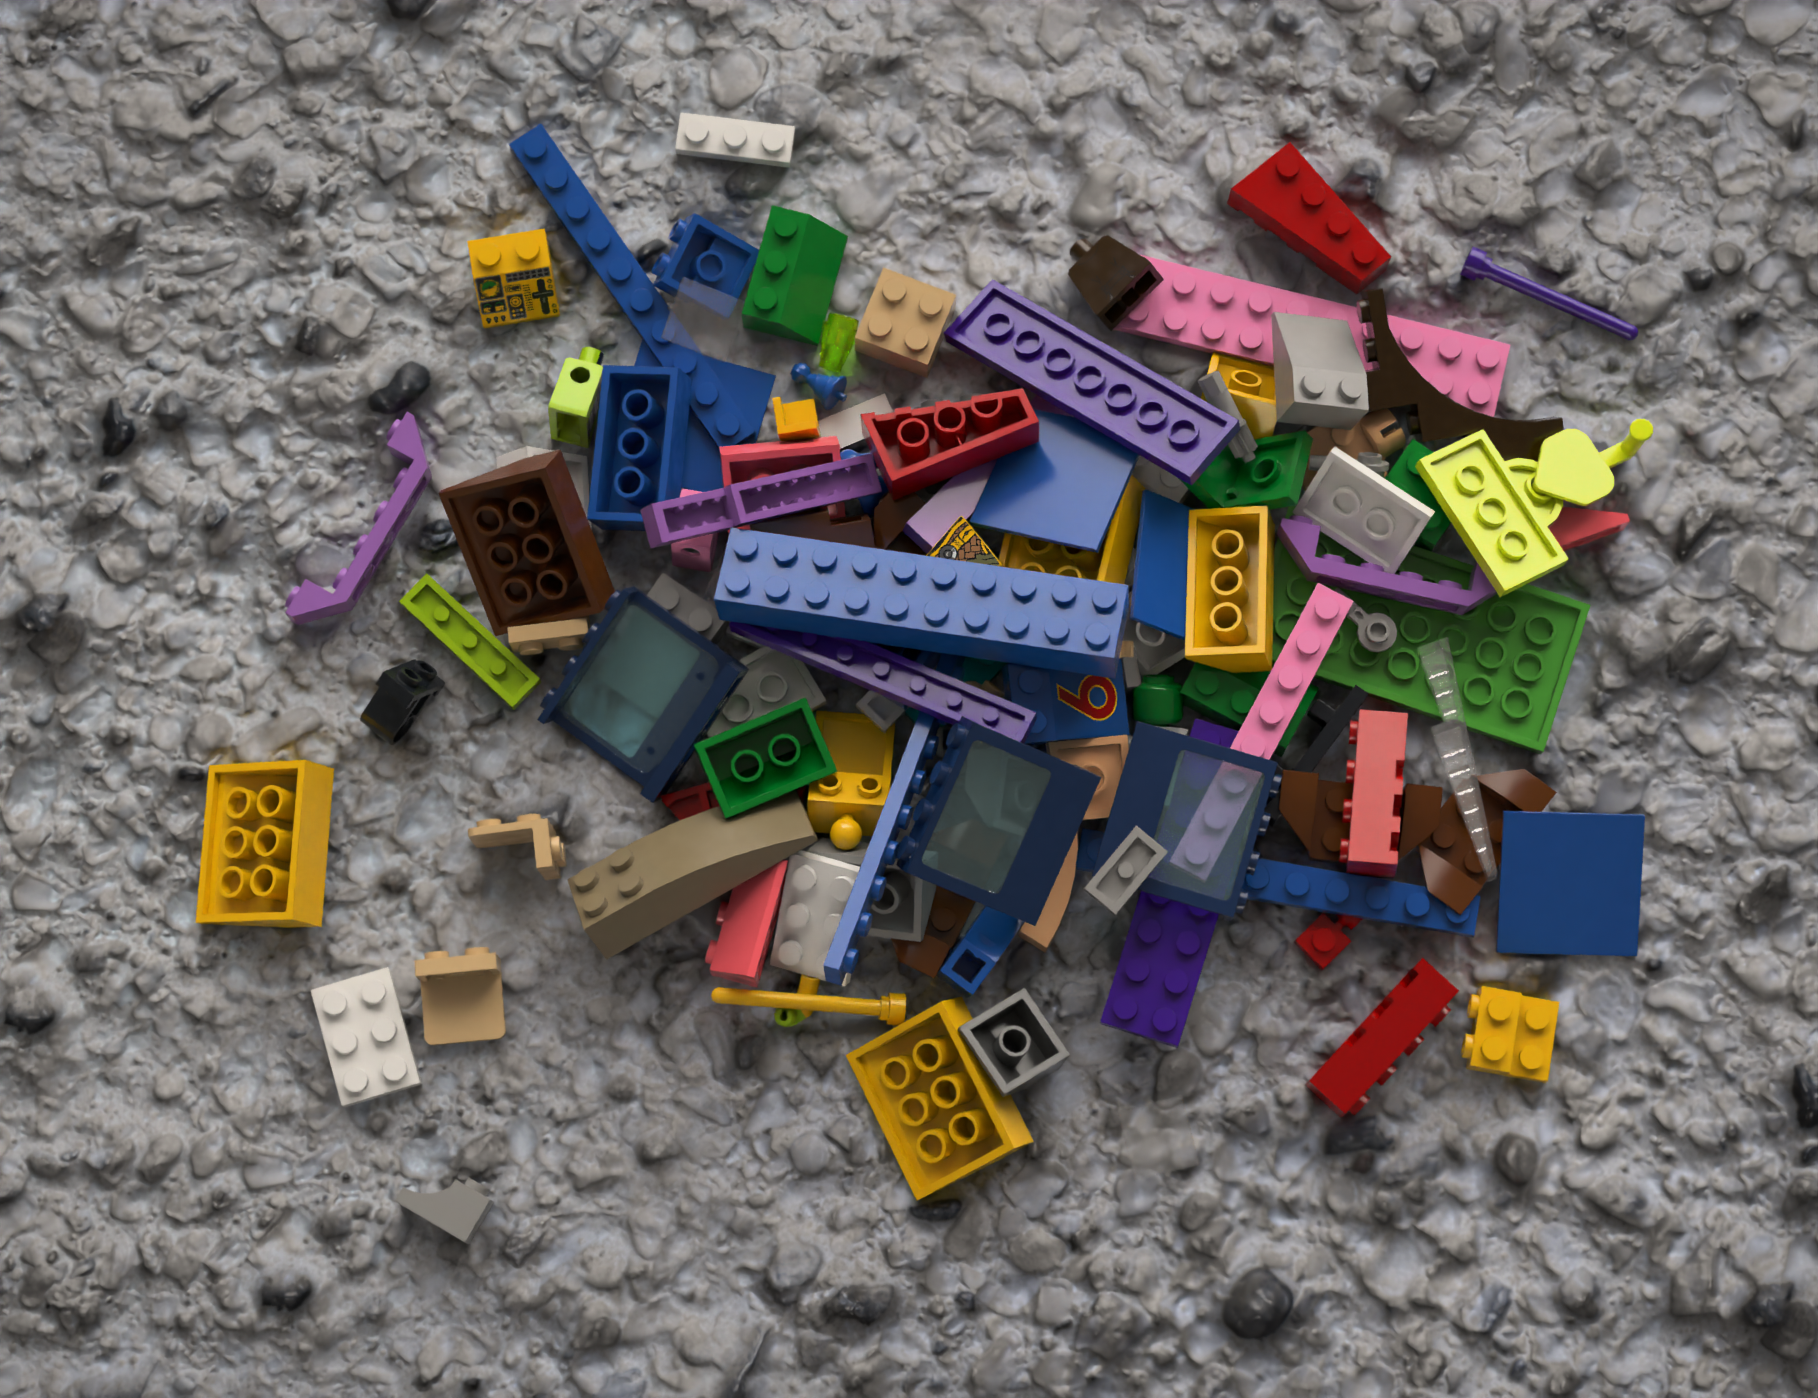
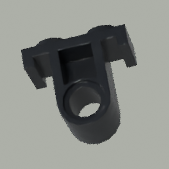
M416 659L388 669L382 673L376 682L379 688L364 709L360 721L387 743L394 745L408 732L432 695L435 697L439 694L445 682L436 676L437 671L431 665Z

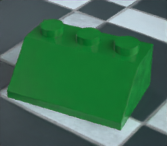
M772 205L742 310L743 328L819 346L848 236L810 214Z
M1196 662L1180 694L1183 696L1184 706L1226 728L1239 731L1271 671L1231 673ZM1310 684L1274 752L1279 757L1283 756L1319 689L1313 684Z
M806 697L694 744L696 755L725 819L837 772Z

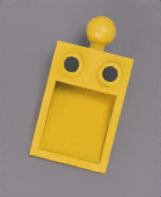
M817 711L816 722L837 772L809 784L807 815L814 832L830 833V839L837 848L850 850L860 843L862 836H873L890 791L895 723L884 734L864 714Z

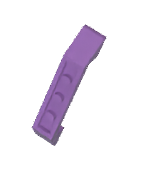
M406 412L401 421L397 419L390 427L386 437L389 441L387 446L391 454L409 464V469L404 467L399 472L393 485L396 490L389 502L384 500L379 505L373 521L376 522L369 535L363 534L358 540L353 551V555H355L354 560L348 569L345 567L341 569L333 583V588L336 589L334 593L328 592L305 579L301 587L296 586L291 591L285 603V607L288 608L285 613L291 622L300 625L353 610L430 482L432 474L417 421L411 413Z
M1292 515L1289 519L1282 518L1278 526V538L1307 581L1459 615L1467 613L1497 594L1477 562L1471 570L1468 590H1463L1462 585L1454 581L1440 580L1436 584L1423 581L1422 575L1413 572L1403 571L1399 575L1384 572L1382 566L1373 563H1361L1360 566L1346 564L1345 559L1337 555L1323 554L1321 558L1315 557L1321 526L1313 525V521L1307 517Z

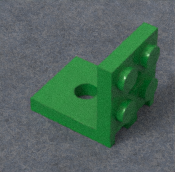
M1303 430L1254 439L1258 446L1253 451L1255 458L1246 463L1242 457L1235 459L1227 444L1192 486L1181 479L1179 480L1209 509L1268 506L1269 510L1295 506L1298 504L1313 438Z

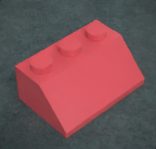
M837 436L719 447L723 488L735 483L841 460L840 444ZM844 502L827 506L830 519L846 517ZM750 525L738 527L739 529L751 530Z
M782 860L734 887L729 903L721 902L716 919V924L722 926L718 941H710L705 957V963L711 964L709 971L712 976L758 988L780 911L788 860Z

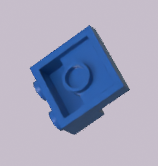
M696 213L686 217L685 221L678 219L668 237L669 240L674 242L668 255L661 253L652 268V273L657 276L653 286L685 304L691 302L721 320H727L753 270L759 249Z

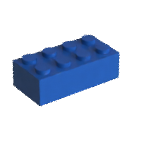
M603 365L587 516L590 522L602 530L646 531L641 509L653 503L680 498L692 379L679 367Z

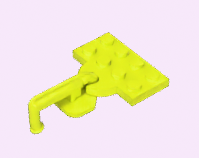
M1637 419L1631 423L1629 427L1630 433L1622 442L1601 452H1598L1589 437L1582 431L1565 429L1544 440L1540 448L1538 462L1523 458L1504 461L1484 429L1419 459L1415 468L1499 597H1502L1565 565L1569 558L1549 529L1563 508V500L1580 506H1588L1606 497L1614 487V476L1610 469L1631 459L1644 442L1652 436L1653 426L1646 419Z

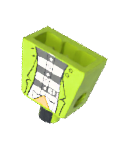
M583 347L579 359L571 357L565 359L548 405L551 439L589 448L599 410L603 372L601 364L604 358V354L600 350L592 347Z

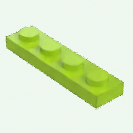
M427 573L399 601L410 614L513 710L541 683V679Z

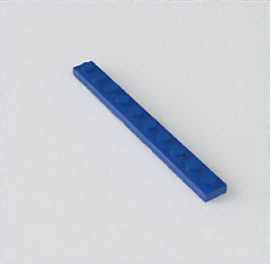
M539 124L509 144L510 150L662 367H679L692 379L689 407L718 449L722 446L741 445L756 435L754 428L660 293L653 286V283L543 125Z
M942 653L936 671L963 682L965 668L962 665L966 656ZM921 711L915 722L823 964L827 982L842 986L846 973L852 974L855 970L859 957V950H856L860 936L866 937L869 933L873 914L869 913L874 900L880 901L886 886V878L883 877L887 864L893 866L896 861L897 849L900 842L896 841L900 829L907 830L910 824L913 807L909 805L913 795H920L926 779V771H923L926 760H933L939 745V737L936 734L940 724H947V722Z
M1082 828L1076 870L1093 872L1104 832ZM1237 855L1226 896L1230 895L1241 855ZM1258 858L1253 876L1245 875L1242 889L1249 891L1247 899L1337 915L1354 916L1366 920L1471 938L1475 935L1481 897L1476 895L1463 913L1459 915L1428 893V889L1425 886Z

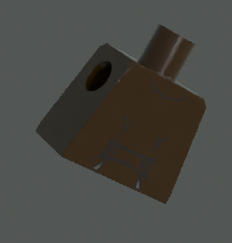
M1109 235L1101 237L1094 245L1085 238L1080 239L1070 249V256L1076 263L1069 269L1068 275L1093 312L1110 331L1164 280L1148 259Z

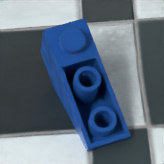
M1001 885L998 887V889L995 891V893L1000 890ZM984 906L943 962L936 976L964 997L972 996L997 963L1024 921Z

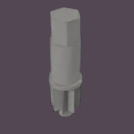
M1213 371L1198 380V383L1207 402L1239 420L1240 431L1228 443L1235 459L1242 457L1245 463L1255 458L1253 451L1258 446L1219 371Z

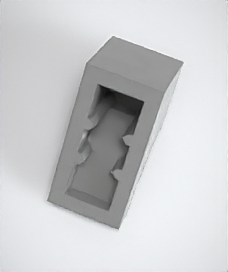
M468 1178L465 1184L455 1179L450 1187L436 1193H418L403 1187L395 1200L398 1204L469 1245L494 1204L492 1200L486 1197L489 1189L471 1178Z

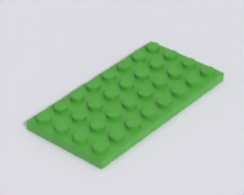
M1296 506L1288 507L1285 515L1286 519L1295 515L1292 512ZM1320 531L1315 557L1321 558L1323 554H1332L1344 558L1346 564L1360 566L1361 563H1369ZM1279 538L1274 550L1272 664H1275L1317 585L1315 582L1306 580ZM1413 545L1395 574L1399 575L1403 571L1413 572L1422 575L1423 581L1438 584L1440 580H1449L1461 584L1463 590H1468L1471 570L1474 566ZM1526 584L1502 597L1496 594L1467 613L1459 615L1340 588L1368 615L1382 613L1390 617L1396 625L1397 637L1392 647L1386 651L1379 653L1370 652L1358 640L1356 633L1358 626L1346 616L1314 678L1348 690H1352L1357 685L1367 692L1369 697L1540 755L1544 752L1591 605ZM1324 585L1333 591L1337 588L1329 585Z

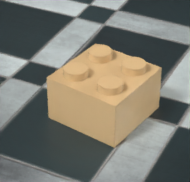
M883 267L855 335V351L928 378L943 341L944 332L948 328L956 309V294Z

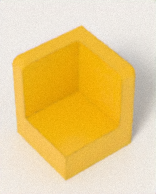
M781 397L772 398L780 441L821 437L814 398L783 404Z

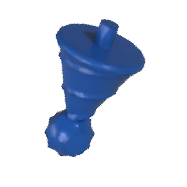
M802 362L793 366L790 372L792 379L795 383L802 384L806 382L819 398L825 410L832 409L839 400L842 402L846 400L847 395L844 394L847 385V378L845 376L821 375L820 373L811 374L810 367Z

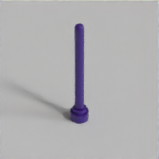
M1472 246L1460 272V275L1473 281L1476 278L1484 280L1486 277L1627 340H1634L1638 336L1636 326L1492 263L1493 259L1486 256L1487 252Z

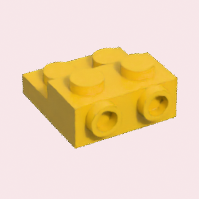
M1481 986L1477 990V995H1470L1468 1002L1467 1018L1473 1019L1471 1034L1465 1033L1461 1048V1057L1467 1058L1466 1069L1542 1083L1548 1082L1559 1002L1523 996L1520 992Z

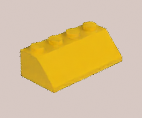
M1268 506L1189 510L1185 630L1186 659L1231 673L1272 670L1275 524Z

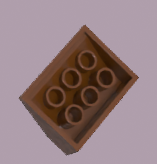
M561 450L521 459L443 489L438 493L495 636L508 634L507 627L564 621L603 611L605 604L615 590Z

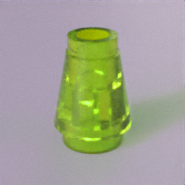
M829 313L827 321H823L820 362L818 367L841 373L842 367L855 344V335L859 324L857 319L837 313Z

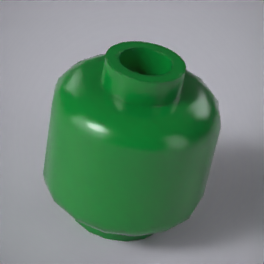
M1165 674L1143 675L1141 684L1132 689V718L1134 721L1158 727H1169V725L1177 724L1182 720L1184 699L1180 691L1183 686L1178 682H1174L1175 676Z

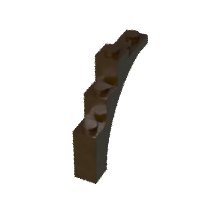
M1383 288L1360 291L1362 300H1357L1356 302L1359 322L1361 324L1366 323L1368 339H1363V352L1366 362H1372L1373 369L1365 370L1367 374L1369 411L1410 405L1411 411L1406 412L1407 428L1409 434H1415V439L1419 442L1461 435L1465 438L1484 429L1504 461L1523 458L1538 462L1540 448L1544 440L1564 430L1562 417L1553 416L1531 420L1496 418L1471 410L1438 391L1412 366L1398 346L1389 329Z

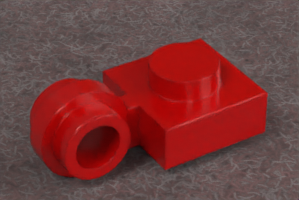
M1322 913L1294 943L1323 970L1352 942L1341 929L1346 925L1352 930L1363 920L1362 918L1335 914L1339 920L1334 924Z

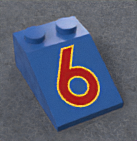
M1119 658L1115 679L1013 663L1002 667L1005 699L1037 714V720L1024 744L1038 745L1057 741L1130 735L1121 658Z

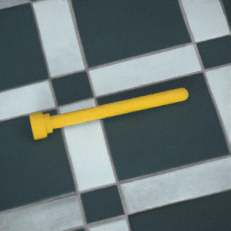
M717 987L711 993L712 1000L719 1004L878 1016L879 1020H886V1025L902 1024L905 1021L906 994L889 992L888 996H880L879 1000Z

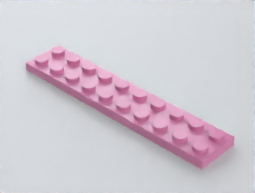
M1144 255L1141 256L1152 263L1164 280L1113 329L1211 354L1216 352L1274 367L1271 324L1273 312L1345 320L1348 322L1365 370L1373 369L1372 362L1367 363L1365 360L1363 339H1368L1366 323L1361 324L1359 322L1357 307ZM1387 315L1389 329L1398 346L1425 380L1453 401L1476 412L1494 417L1510 344Z

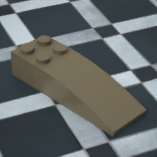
M794 790L728 819H725L720 806L677 821L634 841L624 848L616 850L610 856L589 868L581 870L578 874L567 880L583 929L607 960L818 841L799 793L797 790Z

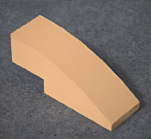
M1077 833L1036 926L1025 922L1019 931V937L1046 953L1059 929L1069 902L1076 871Z

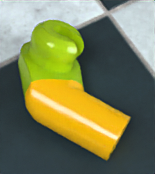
M801 974L797 993L817 995L820 979ZM776 1008L774 1019L782 1027H791L811 1016L813 1011Z

